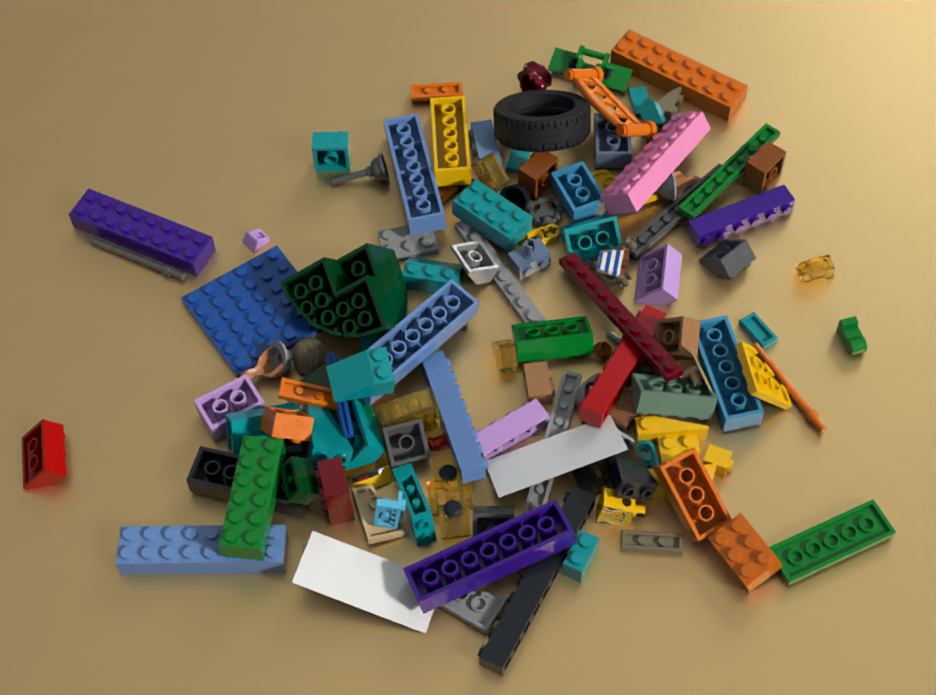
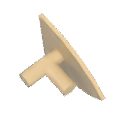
M690 346L697 364L685 369L680 379L682 380L690 376L694 386L698 387L702 382L697 372H701L711 392L712 389L705 372Z

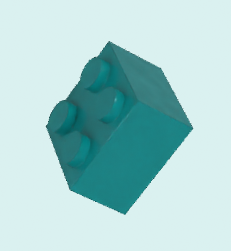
M313 132L312 154L315 171L351 170V149L348 132Z

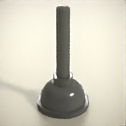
M381 153L371 161V166L366 167V169L332 178L330 182L332 185H337L365 176H374L375 179L385 180L386 182L390 179L385 159Z

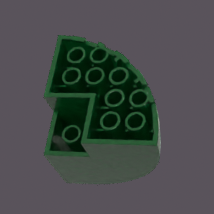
M369 243L360 246L337 260L323 257L280 282L286 298L294 305L299 315H302L313 327L336 336L365 337L383 333L395 328L405 318L407 313V290L395 251Z

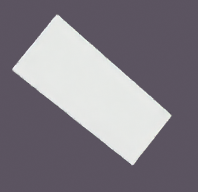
M608 415L601 428L586 423L487 460V470L498 497H502L626 451L628 448L613 419Z
M312 531L292 583L422 633H426L434 611L433 609L425 614L422 613L403 570L406 566Z

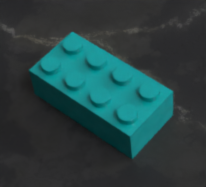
M477 179L452 200V214L507 252L532 230L533 216Z

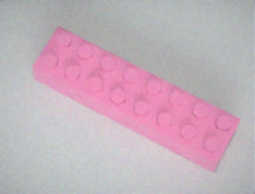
M690 111L685 114L676 113L671 116V120L662 126L659 133L653 136V139L643 147V150L634 157V160L624 168L625 170L615 177L614 182L605 188L600 197L609 214L637 212L709 132L710 127L702 111Z

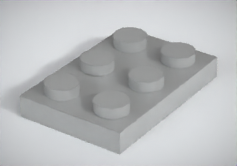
M408 225L378 231L380 246L393 249L398 262L407 260L410 257L419 258L439 254L434 231L411 236Z

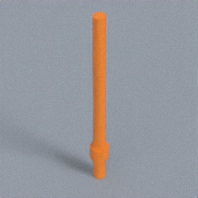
M755 343L753 347L758 352L757 355L764 363L766 362L775 374L774 376L784 385L787 392L805 413L806 419L813 423L820 433H824L827 428L819 419V414L809 407L758 343Z

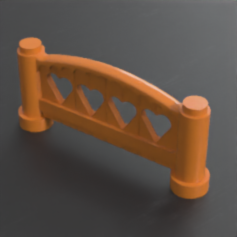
M592 66L589 69H567L564 71V79L568 82H573L589 104L606 120L617 127L616 133L618 136L647 139L653 138L656 135L657 126L655 122H640L602 83L604 72L601 67ZM586 84L592 86L594 89H590L589 87H587ZM597 95L603 97L605 100L599 99ZM608 106L612 107L615 111H611ZM618 117L624 119L626 122L620 121Z

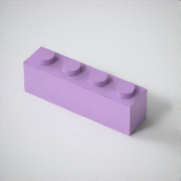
M537 399L525 402L519 409L508 412L500 420H495L483 430L476 431V442L481 443L483 450L482 457H486L487 460L495 458L548 426L550 415Z

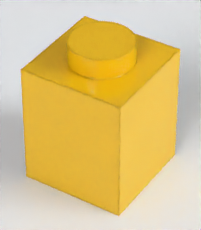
M709 444L703 458V464H716L715 475L724 478L726 471L730 472L734 460H731L732 451Z

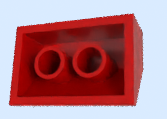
M42 419L22 437L23 489L29 490L53 486L66 476L63 424Z

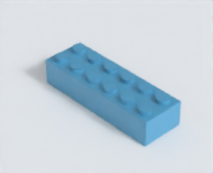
M727 315L700 321L697 356L709 384L718 398L715 411L723 432L761 424L764 414L759 398L752 396L747 390V381L742 373L741 362L737 357L736 344L738 343Z

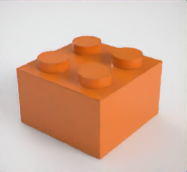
M264 406L260 430L265 432L268 437L290 439V442L302 444L303 441L310 442L314 417L298 410Z

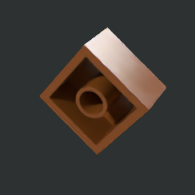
M770 141L764 146L761 145L753 157L750 156L745 163L746 170L743 174V185L756 194L765 192L781 175L786 151Z
M533 152L530 158L520 165L518 169V184L528 189L532 201L537 200L550 188L551 172L558 170V157L550 152Z

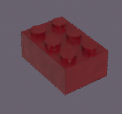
M342 457L318 461V470H315L325 519H330L331 526L355 520Z

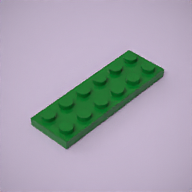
M874 499L769 548L780 560L783 567L778 571L789 586L894 537L896 531Z

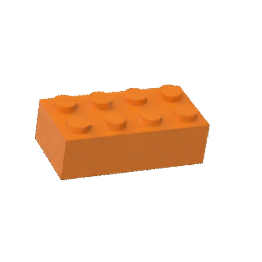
M695 448L686 449L653 467L690 541L702 540L732 519Z

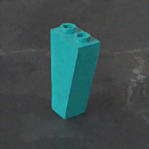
M307 405L305 413L314 417L310 442L306 441L309 459L312 463L317 464L318 461L341 456L344 467H349L353 448L347 438L343 436L342 430L329 409Z
M409 463L393 468L392 472L398 492L403 491L402 499H406L405 513L417 546L436 541L432 512L412 464Z

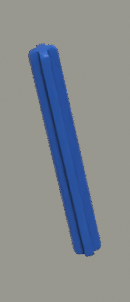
M335 352L326 355L328 365L338 362ZM347 401L337 402L336 406L342 434L347 439L354 437V430Z

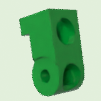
M856 316L839 320L836 330L849 355L867 351V343L858 327L859 322Z

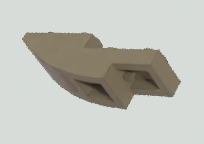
M682 87L675 88L657 102L661 106L666 120L664 123L656 125L657 133H659L663 125L671 120V116L678 113V105L681 106L684 95H681ZM647 138L646 144H648L653 138Z

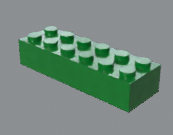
M243 435L219 542V548L223 557L264 561L281 479L280 466L284 463L286 455L284 439Z

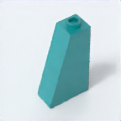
M294 402L269 406L302 411ZM264 407L225 414L229 453L239 455L243 435L268 437L265 432L260 430Z

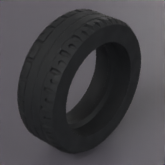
M532 90L520 92L501 99L493 109L495 138L503 146L518 151L552 152L572 148L583 143L591 132L590 104L584 97L567 91Z

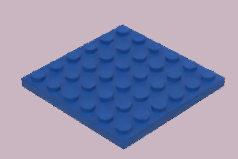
M277 245L181 297L182 303L237 378L246 369L256 366L258 358L265 349L269 348L272 342L276 340L281 341L287 350H291L300 339L313 337L323 331L309 324L302 315L296 312L297 309L286 298L280 282L297 273V270Z

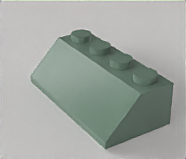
M632 373L631 376L632 405L636 413L642 415L657 414L662 417L670 415L679 418L693 417L698 420L712 419L718 398L713 389L710 392L705 380L700 379L702 384L695 387L691 378L681 380L678 377L666 382L658 375Z

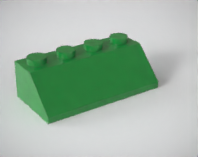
M587 316L511 325L518 363H530L536 360L548 361L553 358L565 359L570 356L594 354L593 331Z

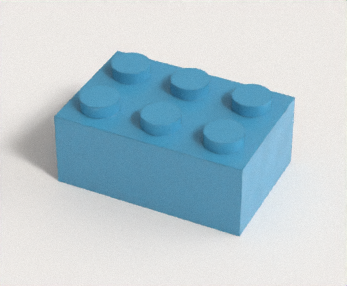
M584 161L551 172L550 187L556 197L561 200L563 209L572 223L591 219L606 213V207L600 197L603 192Z

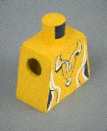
M604 487L596 504L595 523L629 525L633 517L644 518L645 506L636 505L635 499L615 498L613 490Z

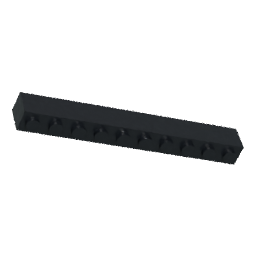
M576 486L572 488L571 492L565 494L563 499L564 505L561 508L574 530L575 538L580 530L583 529L596 502V495ZM572 546L526 567L528 570L525 575L522 574L519 577L516 592L512 591L507 600L508 606L506 610L502 609L497 621L499 622L496 628H491L487 644L482 645L478 652L480 666L503 677Z

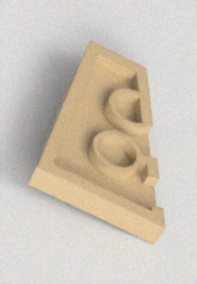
M371 484L352 488L351 494L368 545L407 536V530L399 523L397 529L373 526L376 501L382 498Z

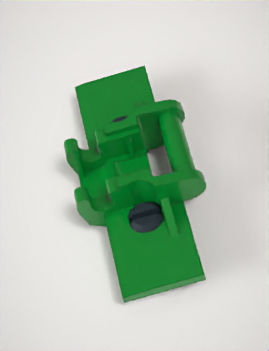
M580 45L577 53L555 47L548 67L549 71L563 75L567 69H589L594 66L585 63L583 55L603 60L602 64L598 63L596 66L601 67L604 72L602 83L607 88L625 93L633 70L608 63L610 53H600L587 49Z

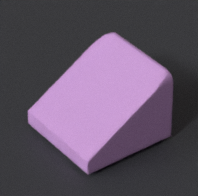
M255 229L245 233L243 244L252 252H255L271 239L262 230Z

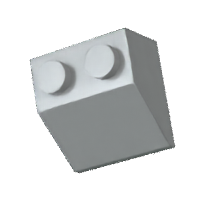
M481 240L450 246V249L476 285L492 281L499 266Z

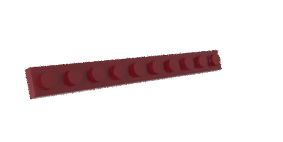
M575 252L559 259V265L666 382L683 375L684 369Z

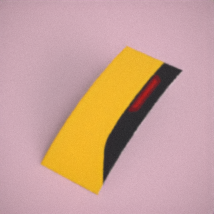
M389 465L351 478L354 488L370 484L377 488L394 481Z

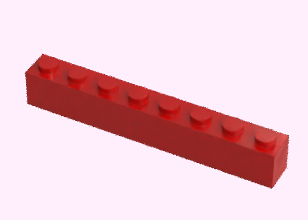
M645 305L642 311H638L635 318L655 338L656 320L665 319L667 313ZM624 335L619 342L620 346L614 348L611 360L605 362L603 372L598 373L594 386L589 387L585 400L581 399L577 408L580 411L578 419L598 428H601L631 380L632 373L636 372L644 359Z

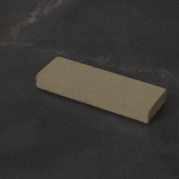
M621 530L620 552L683 556V534Z

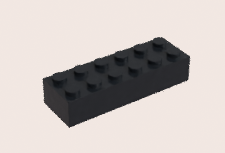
M200 446L186 480L190 492L229 501L239 455ZM281 474L274 512L305 519L310 504L304 505L288 502Z

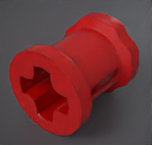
M445 432L438 437L427 438L433 455L439 450L450 449Z

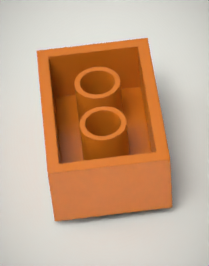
M741 513L708 537L712 546L749 592L783 567L777 556Z

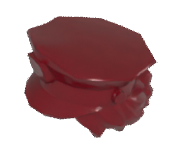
M535 61L525 63L523 71L517 74L522 92L547 90V87L552 85V75L545 66Z

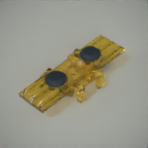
M451 450L431 452L434 480L428 481L426 488L429 490L433 519H440L442 540L469 537L471 532L467 507H469V510H473L474 506L471 495V482L462 483ZM437 489L444 490L446 504H438Z

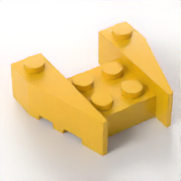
M659 416L635 417L634 435L636 444L641 440H648L656 445L659 463L689 448H695L702 460L699 441L707 439L708 426ZM716 464L704 465L710 478H714ZM650 469L649 471L658 483L651 499L666 498L667 495L653 469Z

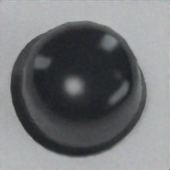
M521 184L508 185L500 192L501 196L524 211L531 200L528 189Z

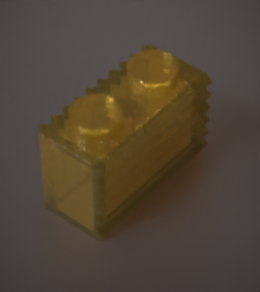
M493 151L471 164L480 182L495 192L500 191L511 183Z

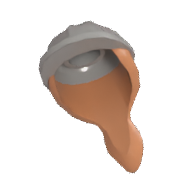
M675 171L660 185L657 192L663 199L674 202L683 194L685 188H691L701 178L695 175L685 177L680 171Z
M276 340L271 343L269 348L262 352L256 366L243 371L240 377L247 374L250 380H253L260 376L266 378L282 376L291 367V353L281 341Z

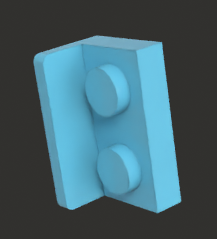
M403 491L398 492L397 501L389 498L377 499L373 526L398 528L399 521L403 522L406 499H402Z

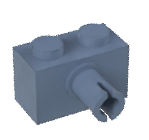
M539 237L536 239L529 238L528 241L526 239L525 245L508 253V265L519 279L525 276L528 277L533 272L545 268L551 263V252Z

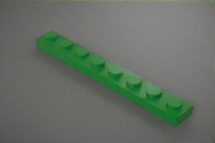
M766 123L678 207V212L690 220L696 218L746 169L745 163L750 156L753 157L761 145L764 146L768 141L771 143L776 141L780 137V131Z

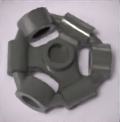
M539 197L537 200H530L526 211L533 216L532 221L535 224L543 227L559 222L563 214V204L559 198ZM537 204L540 205V209L535 212Z

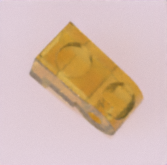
M830 255L809 259L796 266L800 281L803 283L824 277L826 280L834 278V265Z

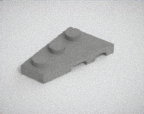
M472 591L440 607L487 634L506 605L508 597H498L483 591L482 593Z

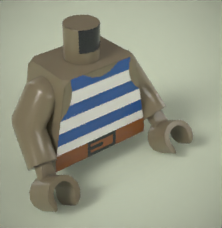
M629 235L626 237L625 242L606 250H600L598 260H586V265L592 271H596L597 277L609 289L618 288L624 290V287L629 285L627 280H630L631 277L627 273L630 253L628 249H636L637 244L635 242L637 239L633 235Z

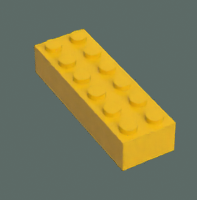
M465 96L430 98L434 170L437 187L471 184Z

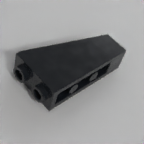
M623 439L628 450L605 458L614 497L651 500L658 483L630 441Z

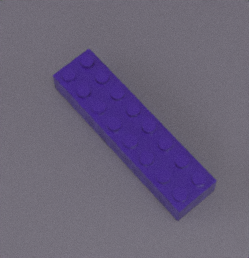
M89 188L69 213L74 228L161 263L171 265L196 277L216 250L212 236Z
M555 499L403 568L422 613L425 614L575 545L576 538L572 526Z

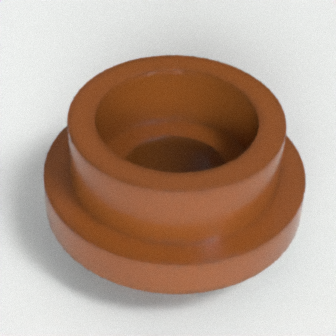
M605 341L598 342L594 345V353L599 359L607 360L611 356L612 347Z

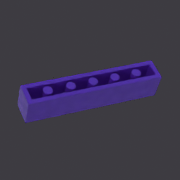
M784 184L689 220L687 234L697 248L703 245L707 246L716 240L725 239L734 233H740L747 228L756 227L760 223L772 221L776 217L791 213L794 208L795 198Z

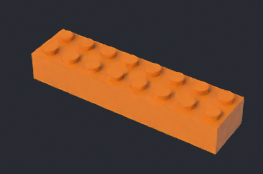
M628 30L611 50L610 63L632 69L631 75L668 93L677 87H682L681 95H684L683 100L726 121L730 120L745 101L748 85L634 31Z

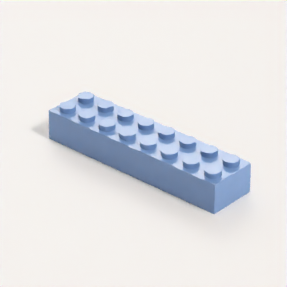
M418 113L383 120L410 235L447 229L445 213Z
M451 279L367 350L386 347L395 379L394 385H396L477 315L480 302ZM383 395L361 399L370 407Z
M223 525L121 526L116 566L121 575L286 573L288 533L286 525H271L264 561L223 557L219 548Z

